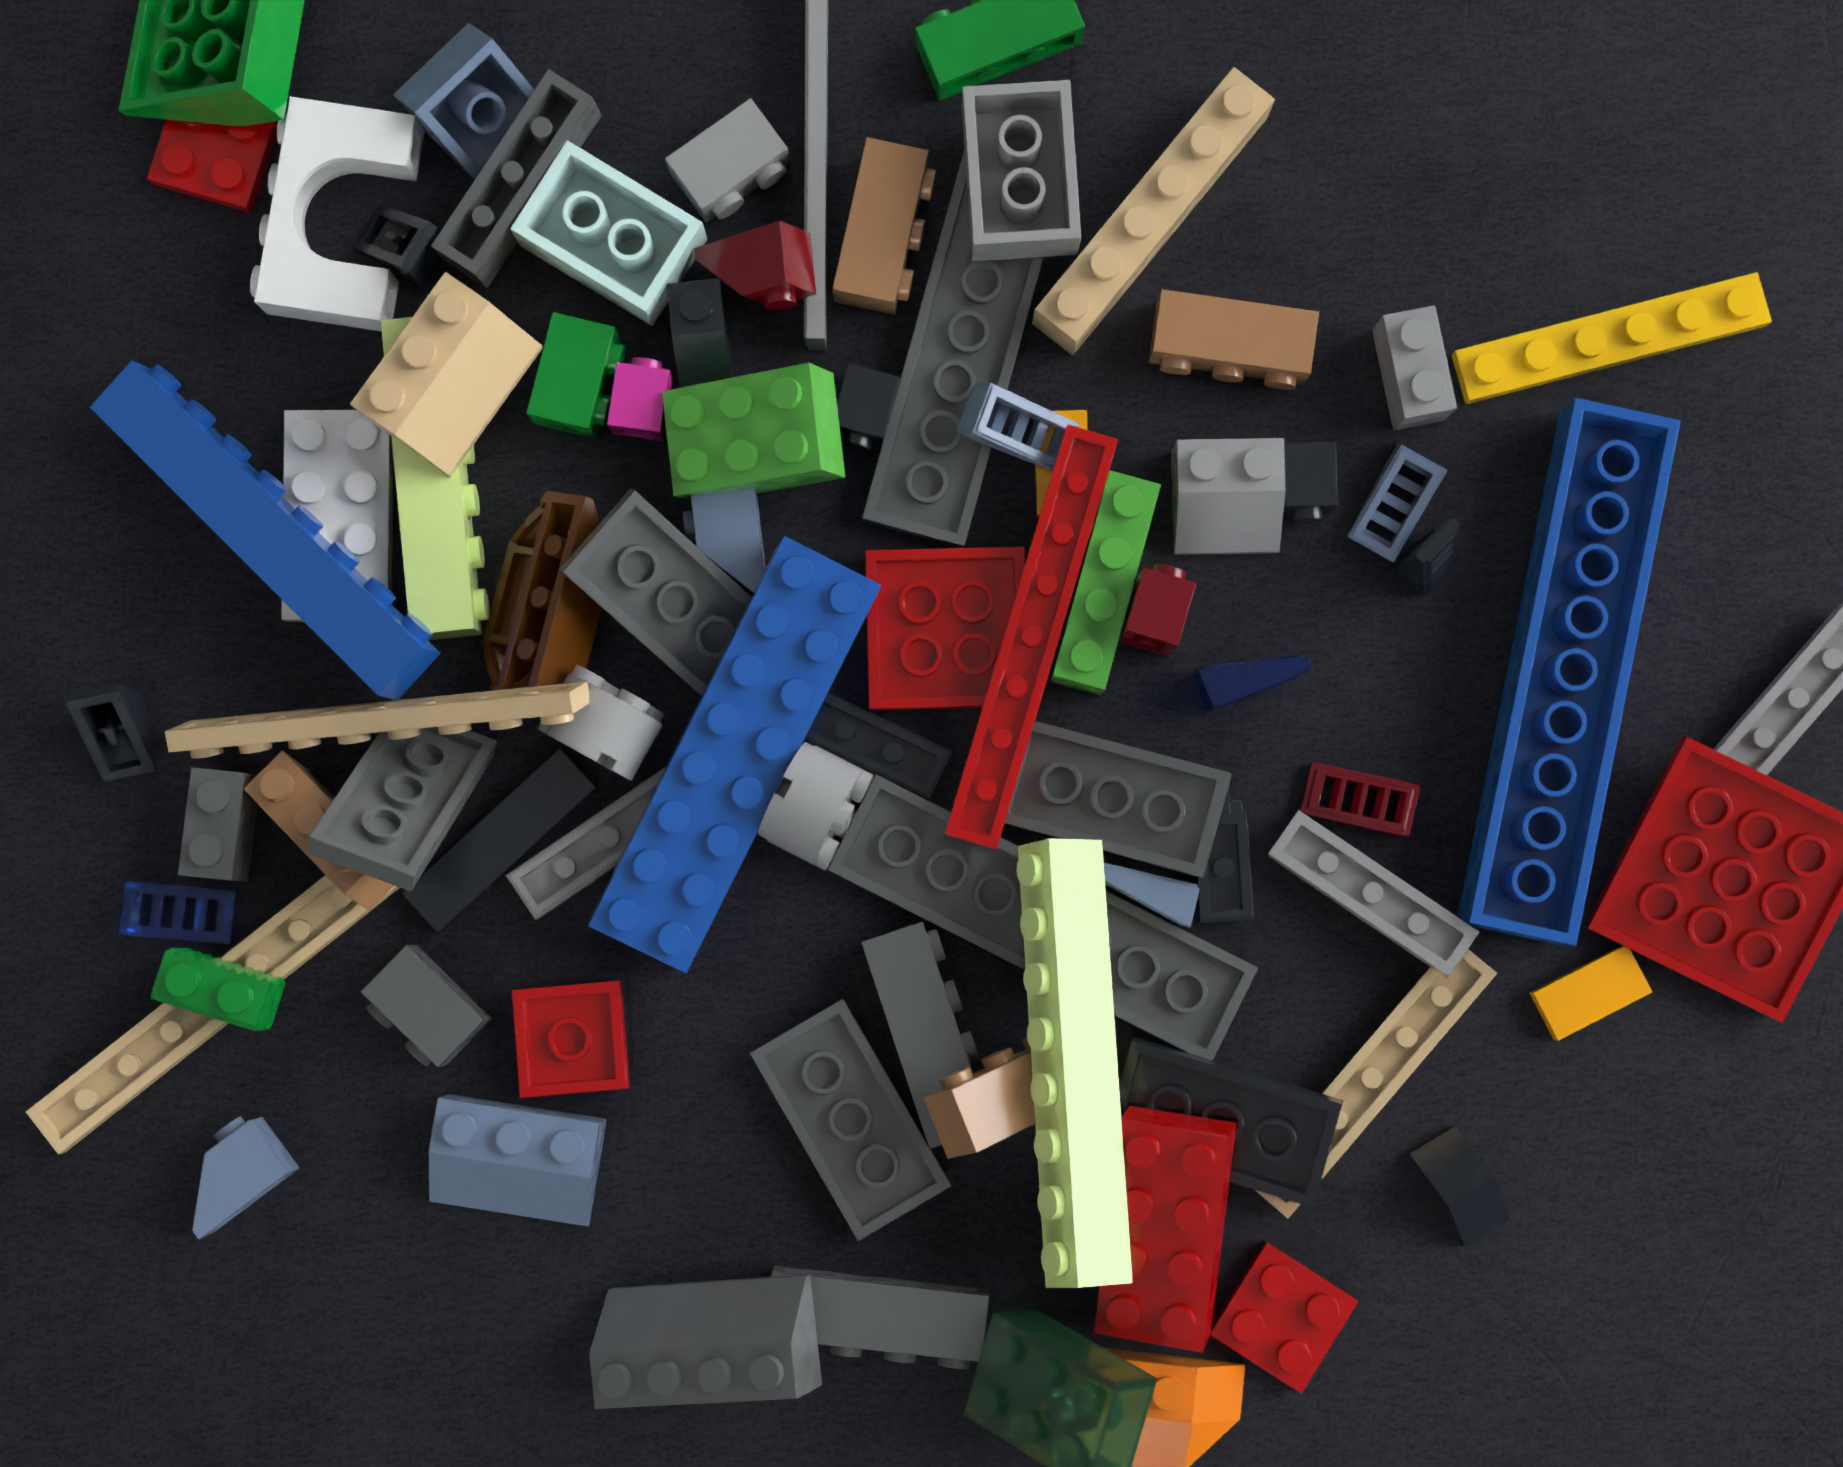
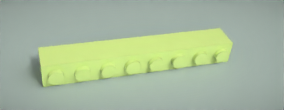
M1045 839L1018 846L1019 859L1017 862V877L1020 882L1022 905L1020 929L1024 937L1025 952L1023 981L1027 991L1029 1016L1027 1040L1031 1047L1032 1063L1030 1091L1034 1102L1036 1120L1034 1151L1038 1159L1040 1189L1038 1209L1041 1214L1043 1237L1041 1263L1045 1272L1046 1288H1081L1133 1283L1103 845L1102 840Z

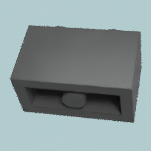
M191 767L178 875L248 882L258 804L244 788L256 777L255 775Z
M406 945L361 991L371 1001L366 1006L368 1012L388 1029L395 1025L409 1039L404 1044L406 1049L425 1066H428L431 1062L437 1067L448 1065L492 1019L418 945Z

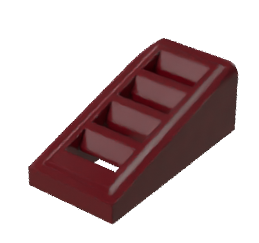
M1310 762L1299 811L1307 816L1397 838H1406L1411 831L1420 785ZM1325 777L1335 779L1328 808L1319 806ZM1347 782L1356 784L1349 813L1340 811ZM1368 788L1377 789L1371 817L1362 816ZM1390 793L1399 795L1393 822L1384 820Z

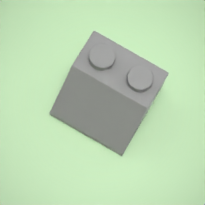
M1284 438L1177 440L1171 451L1173 555L1279 553L1286 491Z

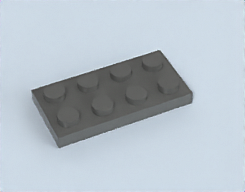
M633 489L628 490L559 569L700 696H702L751 598L747 592Z
M1035 721L1004 824L1058 839L1102 840L1103 851L1203 878L1232 774Z
M438 727L420 728V735L397 740L388 739L387 732H379L310 834L307 853L411 892L493 759L497 741L470 730L457 734L440 735Z
M844 998L750 1053L858 1241L951 1187L950 1181L932 1150L929 1149L928 1143Z

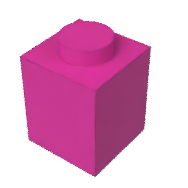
M642 357L632 358L631 364L617 362L607 422L613 435L665 442L666 422L662 391L672 390L674 379L670 370L662 369V362Z

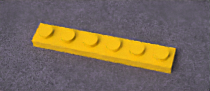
M1756 272L1455 350L1451 356L1466 405L1766 327L1772 320L1759 275Z

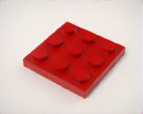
M1024 547L865 550L866 577L882 585L867 614L869 710L983 708L1025 567Z

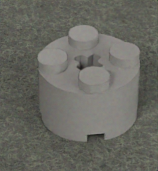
M576 665L572 674L568 673L563 684L588 681L589 704L573 713L574 720L555 725H542L540 723L537 729L632 781L663 726L660 722L665 714L624 689L619 690L595 673L580 665Z
M804 742L783 776L785 780L778 794L774 793L760 824L758 835L767 839V842L825 871L839 845V842L834 840L833 837L837 835L844 838L858 811L854 809L855 806L851 802L852 800L858 803L861 802L872 781L873 774L818 746Z

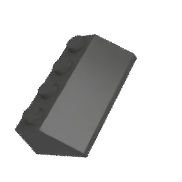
M810 1274L614 1287L608 1289L589 1353L595 1409L798 1399L822 1386Z

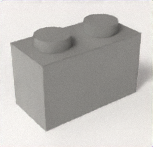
M751 98L665 158L670 175L706 223L716 216L719 219H724L736 212L743 205V197L758 186L761 189H767L777 183L786 174L787 170L785 167L790 164L787 146Z
M1435 305L1383 315L1372 329L1393 431L1445 421L1457 409Z

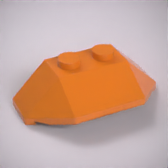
M1031 1340L1025 1395L1075 1461L1129 1467H1190L1240 1420L1245 1364Z

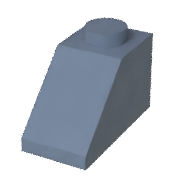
M755 489L691 496L692 510L683 511L685 536L691 542H696L697 548L733 581L752 595L766 568L758 498Z
M240 1116L214 1135L218 1144L204 1154L192 1231L198 1239L216 1232L299 1169L296 1162L263 1117L252 1119L245 1123Z

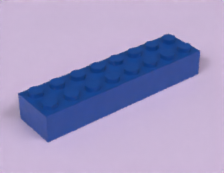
M786 536L781 537L590 916L589 927L687 973L759 830L774 793H778L785 779L783 776L801 747L882 585Z

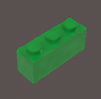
M971 0L970 6L953 13L947 9L934 12L924 18L920 26L915 27V46L939 101L963 92V86L981 85L1082 44L1085 24L1075 0Z

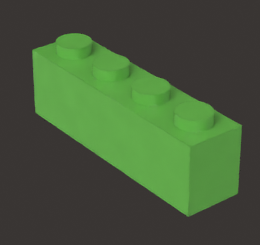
M1109 470L1050 682L1100 696L1104 692L1161 484Z

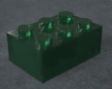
M1034 1308L992 1313L964 1416L1047 1467H1132L1157 1378Z

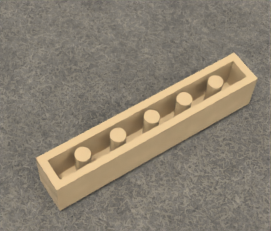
M1233 67L1035 308L1032 324L1073 356L1265 122L1275 99Z

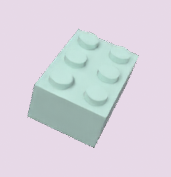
M568 140L510 228L521 247L650 326L654 325L668 303L667 284L682 281L695 260L694 248L703 246L707 241L703 222Z

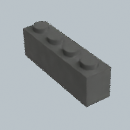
M550 69L547 70L431 245L445 262L485 288L489 287L518 243L510 228L565 142L568 140L581 148L602 115L593 97Z
M922 921L861 943L929 1149L942 1145L923 1097L941 1089L942 1086L939 1079L952 1072L970 1067L973 1074L970 1064L979 1062L980 1058L971 1031L961 1034L959 1032L953 1013L962 1011L963 1007L954 980L944 983L942 981L936 962L945 960L946 956L937 929L926 932Z
M774 1266L771 1277L810 1274L817 1341L820 1345H829L830 1353L833 1355L861 1357L863 1349L884 1351L883 1359L899 1363H915L916 1355L938 1357L937 1364L939 1366L954 1369L970 1368V1361L982 1362L989 1293L986 1288Z

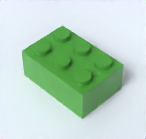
M804 363L662 391L674 497L691 501V496L747 489H755L756 494L845 478L834 373L811 363Z

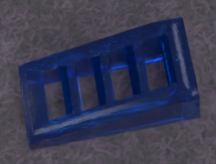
M1308 656L1215 664L1197 668L1193 672V677L1206 709L1212 712L1301 677L1310 671L1312 664Z
M125 881L119 935L230 944L236 891ZM142 895H153L149 926L139 925ZM164 896L175 897L171 928L160 927ZM186 898L197 899L193 930L182 929ZM208 900L218 901L215 932L204 931Z

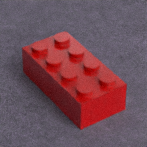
M1129 1106L1122 1115L1121 1121L1133 1283L1099 1287L1094 1333L1203 1353L1211 1334L1237 1123Z

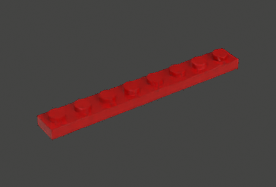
M1068 424L1066 426L945 835L997 850L1118 442L1116 438Z

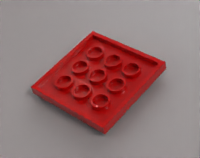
M1682 735L1584 926L1783 1023L1843 909V812Z

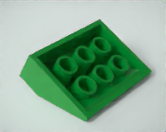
M140 0L119 111L125 116L240 127L284 120L305 0Z

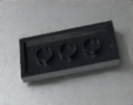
M1137 1037L1132 1039L1119 1085L1121 1117L1129 1106L1235 1122L1237 1126L1229 1182L1311 1208L1314 1207L1344 1100Z

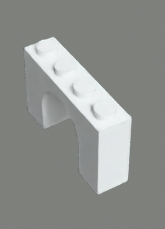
M290 96L288 111L285 113L284 120H279L277 125V140L281 144L278 164L273 163L269 171L268 190L269 194L273 195L270 214L263 215L259 228V241L261 246H264L261 265L254 266L250 279V292L255 297L254 302L266 314L381 332V320L393 319L399 282L391 271L385 268L333 261L316 254L310 249L307 242L305 216L309 203L316 192L327 182L342 175L361 173L416 181L425 131L415 115Z

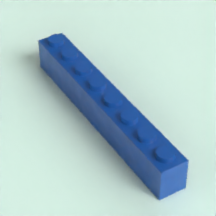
M132 360L90 408L378 696L399 700L441 654L428 641L433 635L429 628L410 613L404 617L392 605L396 599L395 595L374 577L367 580L355 569L360 563L357 557L337 541H334L331 545L319 533L324 527L323 524L301 505L294 508L283 497L288 490L277 478L266 470L258 473L247 462L252 456L248 449L228 434L223 438L212 427L217 421L216 418L200 403L193 399L187 402L177 392L181 384L173 375L157 364L150 369Z

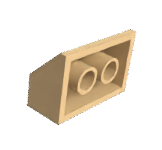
M445 272L350 404L367 420L451 477L543 347L489 301Z

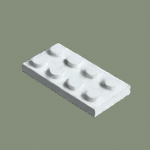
M284 410L283 485L288 491L283 497L294 508L301 505L311 512L323 524L324 527L319 533L331 545L334 541H337L350 550L360 562L355 569L367 580L371 577L376 578L392 592V436L367 420L357 410ZM282 600V620L286 622H304Z

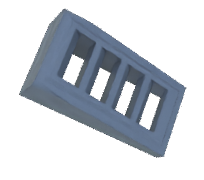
M979 383L975 384L970 392L957 428V433L1053 471L1067 424L1078 427L1079 423L995 384ZM1009 410L1015 413L1008 433L1005 436L1001 432ZM1032 418L1035 422L1025 445L1021 441L1029 419ZM1049 425L1054 427L1055 430L1045 454L1039 450Z
M1398 443L1347 537L1394 562L1448 470ZM1402 464L1426 476L1421 486L1398 473ZM1391 483L1416 495L1412 504L1387 492ZM1381 501L1406 514L1401 523L1376 510ZM1370 519L1395 532L1391 542L1366 529Z
M1104 863L1106 886L1178 926L1191 927L1200 889L1197 887V884Z

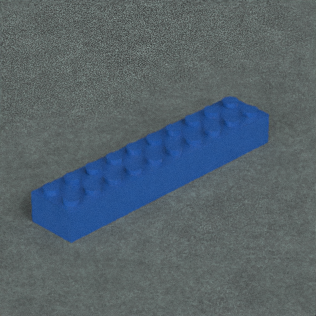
M1575 398L1560 410L1457 916L1470 926L1559 946L1577 945L1681 420Z

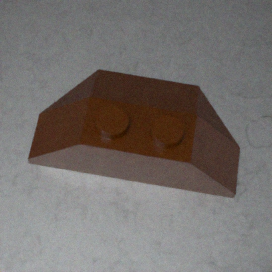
M546 491L539 501L540 506L525 519L510 539L482 641L487 671L492 680L490 685L491 691L563 684L568 673L572 674L576 665L584 668L587 667L602 608L559 569L600 523L593 499L586 496Z

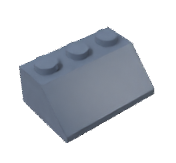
M452 1094L439 1097L437 1099L429 1147V1201L589 1226L607 1119Z

